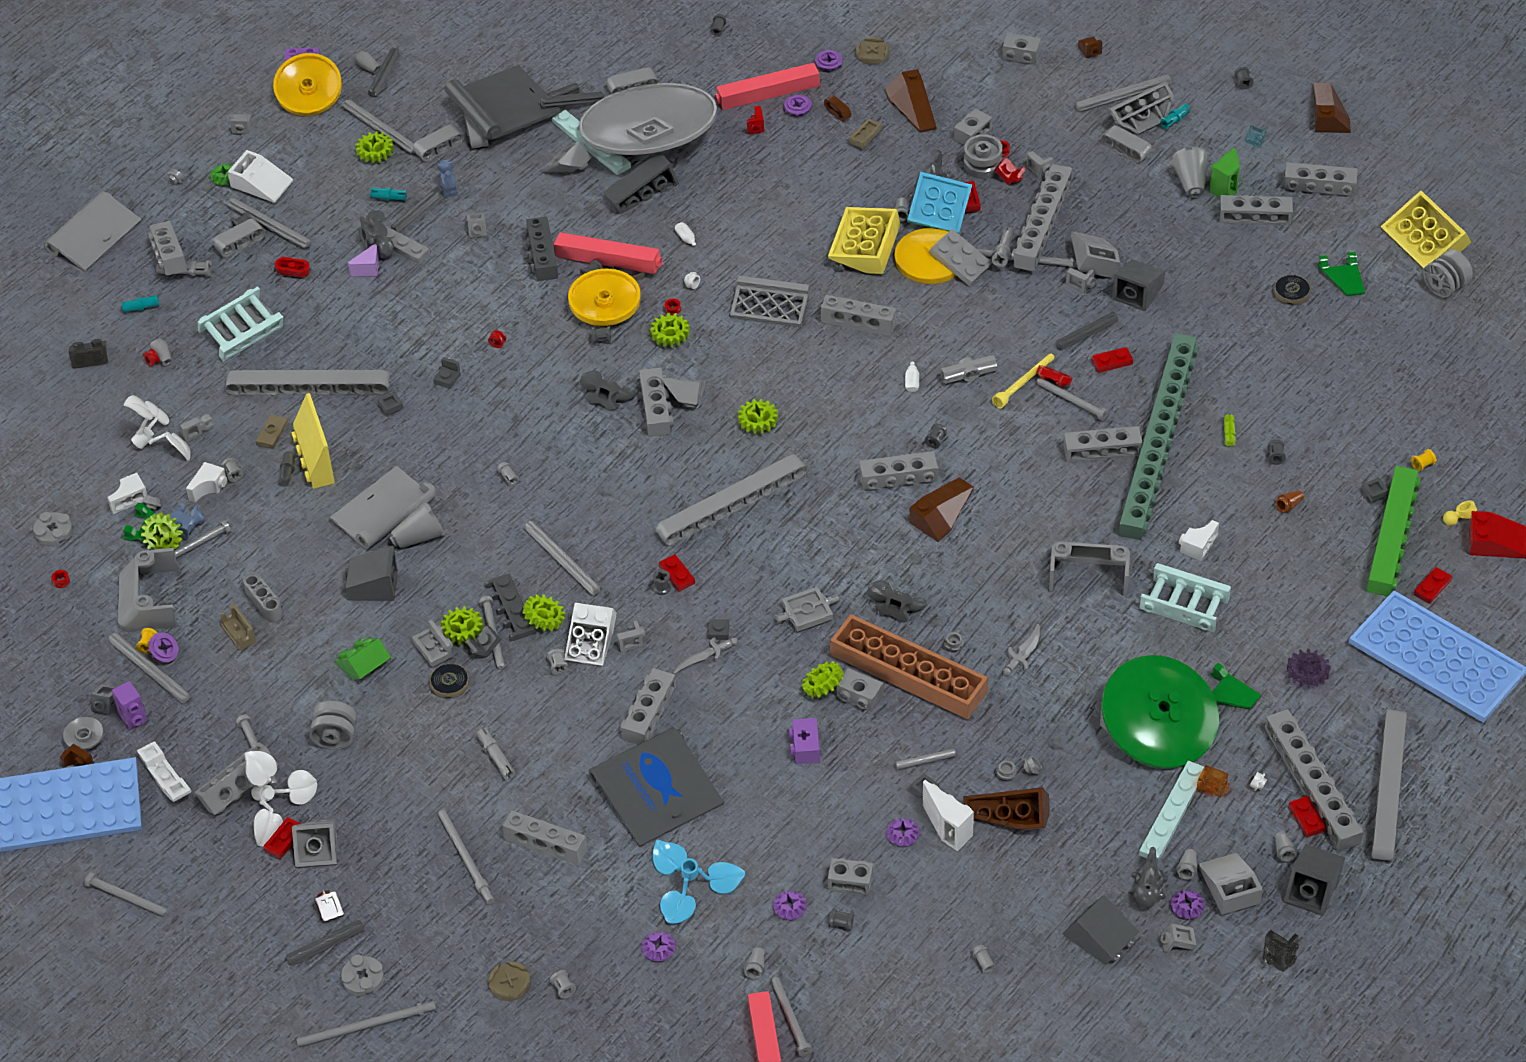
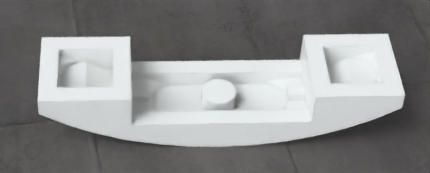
M155 741L137 750L145 767L170 800L174 802L191 793V789L182 778H179Z

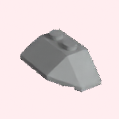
M1165 81L1111 107L1109 110L1117 125L1138 135L1160 124V120L1169 113L1174 95Z

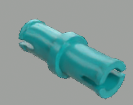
M1183 103L1177 109L1171 110L1169 115L1160 120L1161 126L1164 129H1168L1174 123L1180 122L1182 117L1190 113L1189 105Z
M371 187L370 198L386 199V201H406L407 190L391 189V187H387V189Z
M158 295L145 298L137 297L136 300L121 302L124 313L135 310L143 311L144 308L160 306Z

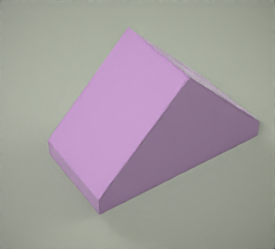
M372 245L348 262L349 272L352 277L378 275L379 254L377 245Z

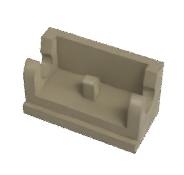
M234 604L230 606L231 613L228 616L221 612L222 623L220 625L240 651L256 643L254 629Z

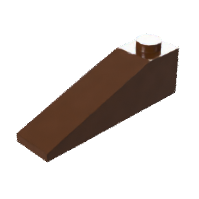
M919 70L901 72L885 87L889 102L892 105L895 104L899 108V112L901 114L904 113L908 121L920 133L936 130V123Z
M1313 82L1315 132L1350 133V118L1332 84Z
M959 477L923 496L909 508V523L939 542L951 532L956 518L959 517L962 507L968 501L974 486Z
M1042 787L963 796L964 805L969 806L974 811V819L1021 830L1045 828L1050 815L1049 794Z

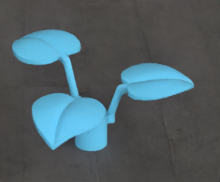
M656 840L653 862L657 871L664 875H671L675 870L681 871L684 878L682 894L678 891H670L662 897L660 902L661 912L669 924L682 923L693 915L696 907L695 899L691 896H686L688 881L696 879L698 874L707 881L711 880L710 887L718 894L733 892L745 877L743 869L725 862L712 864L708 868L709 876H707L702 871V868H698V864L694 859H687V853L680 845Z

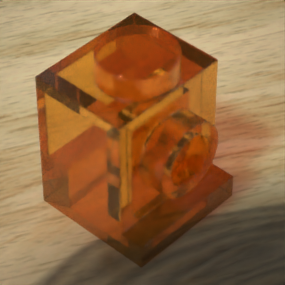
M1205 765L1198 778L1196 792L1200 793L1203 790L1210 795L1221 797L1223 793H1227L1230 786L1228 773Z

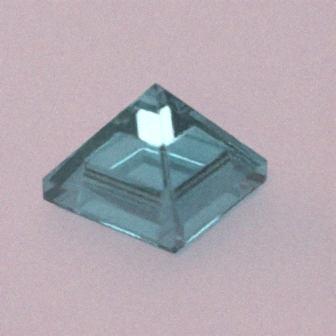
M1251 125L1245 142L1261 148L1267 131Z

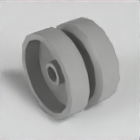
M982 134L968 139L964 144L965 171L970 176L979 179H987L997 175L994 169L1002 160L1001 142L993 136Z
M338 701L319 703L313 710L309 731L310 739L318 746L326 749L338 750L348 747L354 738V728L357 720L355 710L351 706Z

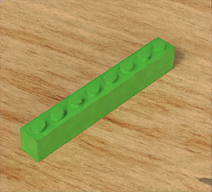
M1395 466L1368 581L1367 592L1389 596L1392 589L1396 590L1398 578H1395V575H1399L1401 568L1398 560H1403L1405 549H1401V547L1406 546L1408 535L1405 534V531L1409 532L1411 524L1408 517L1412 518L1414 506H1411V503H1416L1418 492H1414V490L1419 489L1421 478H1417L1418 470Z

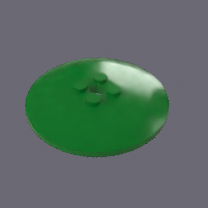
M1147 655L1131 659L1115 670L1107 681L1102 694V716L1109 735L1125 754L1144 765L1160 769L1184 767L1188 761L1195 762L1201 758L1216 738L1219 726V712L1213 692L1206 681L1195 670L1176 659L1160 655ZM1159 704H1164L1168 708V712L1161 711Z

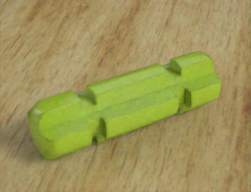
M1232 414L1224 416L1225 445L1233 447L1236 439L1235 417Z

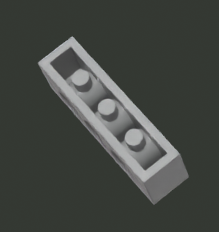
M1286 162L1284 190L1355 196L1358 168Z
M1221 195L1219 207L1220 223L1291 225L1293 216L1292 197Z
M166 221L149 225L150 232L148 233V238L153 252H155L160 270L163 269L165 275L187 271L184 255L171 222Z
M826 295L821 306V323L892 336L896 325V308Z
M661 367L639 370L648 437L671 434L670 426H674L673 416L669 415L671 413L670 401H666V399H669L668 388H664L666 385L663 382V377H666V374L662 375Z
M1139 426L1064 433L1063 446L1067 462L1139 456L1143 442Z
M931 451L859 461V474L863 490L937 481L938 466L935 453Z
M653 668L650 675L645 677L642 690L638 691L635 704L630 706L627 719H624L621 723L620 730L622 731L623 740L640 744L650 738L676 688L675 674Z
M259 742L246 751H261L271 755L267 747ZM245 753L195 791L197 797L210 813L215 815L223 812L229 803L238 800L243 792L255 786L250 783L246 775ZM240 776V781L235 784V779ZM224 789V794L219 797V792Z
M512 810L502 826L504 840L578 866L587 852L585 835Z

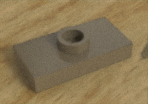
M868 118L849 137V143L864 149L883 129L882 124Z
M270 414L256 440V445L274 449L288 424V419Z

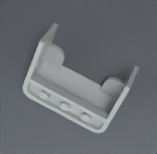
M1057 542L1052 546L1049 591H1053L1055 561L1125 566L1123 596H1127L1130 551L1128 548L1118 545Z
M174 548L141 551L120 572L118 623L121 630L129 632L140 631L144 628L162 629L177 627L173 605L154 606L153 599L150 596L139 595L140 574L178 571L179 567Z

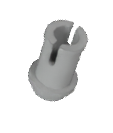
M502 462L497 467L499 475H502L510 486L515 485L519 477L511 469L510 463Z
M984 945L975 947L973 949V957L978 960L983 972L989 973L993 971L996 966L988 954L989 949Z

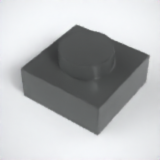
M395 392L378 398V404L386 415L403 408V404Z
M1380 478L1362 484V490L1371 502L1386 497L1389 494V490Z
M710 619L709 639L711 640L715 637L716 640H728L729 620Z
M925 773L910 785V790L922 799L924 780L935 784L939 788V784Z

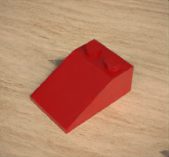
M1472 511L1469 523L1470 555L1526 559V526L1493 512Z

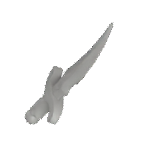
M1039 624L1036 625L1030 637L1018 647L1017 654L1012 651V647L1008 648V656L1011 661L1003 670L1005 675H1010L1017 665L1023 666L1024 671H1027L1028 663L1025 658L1035 649L1039 641Z
M712 638L710 648L686 658L677 666L673 674L691 664L707 659L712 654H716L715 661H718L721 658V651L736 645L737 639L731 638L716 644V638Z

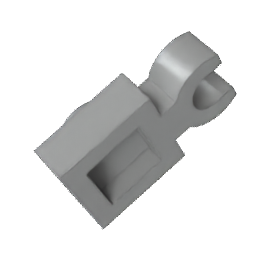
M206 414L200 420L196 417L181 424L180 428L183 439L187 442L202 435V430L213 428L210 415Z

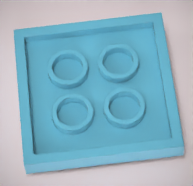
M920 172L907 222L948 232L953 229L959 234L972 184Z

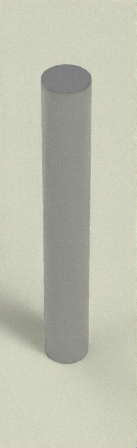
M953 748L897 761L895 765L896 769L899 770L955 757L956 753Z

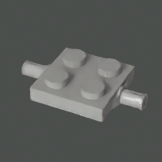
M815 587L783 598L782 605L786 612L775 615L776 621L779 623L789 619L798 632L832 620L833 613L829 605L839 602V597L835 594L826 598L821 594L819 588Z

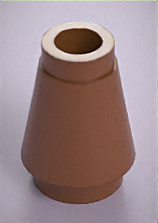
M1300 490L1279 495L1278 499H1276V507L1280 512H1290L1304 499V495Z

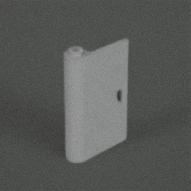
M102 191L44 243V246L53 256L61 253L86 272L140 223L141 218L114 199L110 193Z
M395 466L330 516V519L363 548L369 549L395 529L423 502L427 501L428 503L435 498L436 489L431 483L427 482L419 485L402 469Z

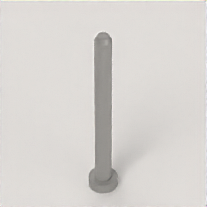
M1042 378L1037 380L1039 386L1097 415V419L1100 421H1104L1107 418L1108 409L1104 407L1100 409Z
M223 520L220 522V526L174 550L176 558L223 532L226 534L231 532L228 523Z
M484 596L479 600L480 606L484 608L487 625L497 633L491 607L493 599L491 596ZM498 643L493 652L497 667L503 669L504 660L500 643Z
M246 714L239 716L236 719L238 727L243 728L251 747H253L258 741L250 726L251 719ZM273 775L270 777L271 782H269L271 786H275L277 782Z
M92 872L85 879V886L89 888L95 886L161 916L167 914L166 908L97 879V875Z
M775 976L772 978L771 983L798 1043L797 1052L801 1057L808 1056L812 1053L813 1048L810 1043L806 1042L779 978Z

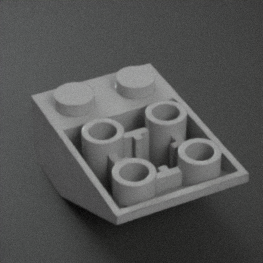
M1071 231L1078 271L1088 273L1093 269L1096 275L1111 278L1120 264L1117 249L1104 238Z
M1237 853L1198 864L1222 915L1261 904L1263 889L1253 870Z

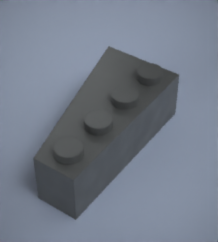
M658 152L603 193L607 202L619 214H622L639 205L640 201L651 199L653 194L657 192L663 193L671 185L674 187L679 185V181L671 163Z

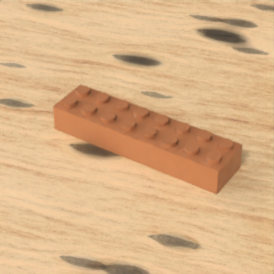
M852 614L849 615L830 640L831 656L966 719H969L988 692V677Z

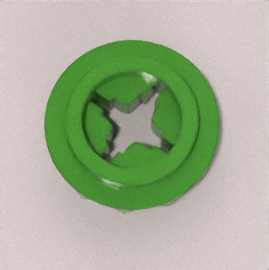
M222 163L221 166L215 165V169L211 170L210 177L215 184H230L228 171L232 167L230 163L227 165Z

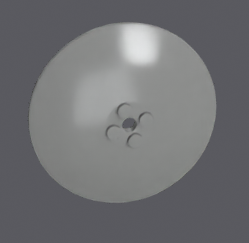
M675 83L647 84L621 90L599 100L583 114L579 128L583 140L591 147L600 151L622 155L649 154L681 146L702 135L714 123L717 116V106L710 94L693 86Z

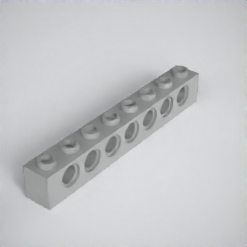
M1052 164L1050 170L1046 171L1045 182L1042 181L1040 193L1038 192L1036 195V203H1033L1031 207V215L1027 216L1026 226L1022 228V237H1019L1017 240V249H1013L1012 252L1015 268L1035 271L1071 185L1073 168Z
M1288 709L1266 716L1265 730L1303 794L1309 797L1326 825V832L1338 852L1360 845L1362 835L1364 834L1363 827L1360 823L1356 822L1354 813L1350 807H1347L1343 794L1338 792L1333 778L1329 777L1326 772L1324 763L1317 758L1315 748L1310 746L1305 732L1300 730L1296 717L1292 716Z

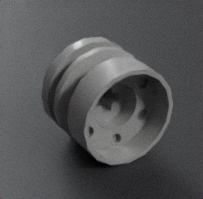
M1450 249L1425 266L1423 276L1432 292L1440 297H1448L1472 279L1473 271L1469 261L1462 253Z

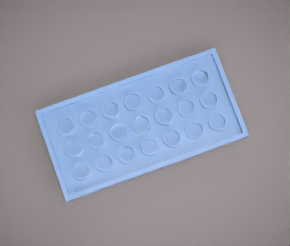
M1393 591L1349 638V644L1483 723L1526 675V667L1396 591Z
M136 757L0 778V852L143 830Z

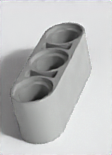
M649 67L611 76L606 82L611 94L636 86L659 83L653 69Z
M464 113L471 149L489 146L488 138Z
M450 124L416 141L413 145V151L424 162H427L461 145L464 141V135L454 125Z
M1113 125L1101 136V141L1106 147L1136 163H1140L1152 152V147L1147 141L1116 125Z
M248 219L217 235L213 239L212 245L223 257H229L263 239L265 230L255 219Z
M257 573L246 574L243 578L246 595L267 621H279L282 618V609L277 596Z

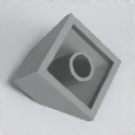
M580 141L561 149L541 171L542 173L573 172L577 169L583 170L592 157Z
M672 376L663 377L665 385L678 402L684 403L685 407H695V405L701 403L706 381Z
M335 819L312 821L292 826L295 867L337 864Z

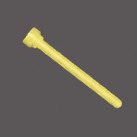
M1048 354L1005 392L996 393L992 397L993 404L999 409L1003 408L1008 403L1009 397L1037 374L1038 366H1047L1054 360V355Z

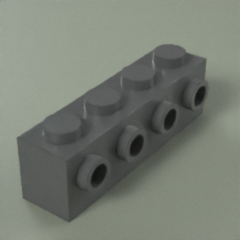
M547 216L526 219L527 227H524L525 237H529V239H526L527 249H531L528 252L529 260L534 263L531 264L532 275L536 274L537 281L557 279V263Z

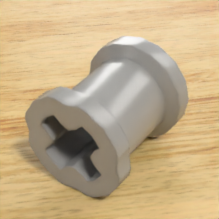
M227 458L222 462L221 467L225 469L230 482H237L242 479L244 473L238 467V462L235 458Z
M553 649L547 654V658L552 665L551 671L554 675L564 674L568 671V664L564 660L565 653L562 649Z
M560 970L551 976L550 982L558 989L560 998L565 999L575 993L576 986L570 982L568 973L565 970Z

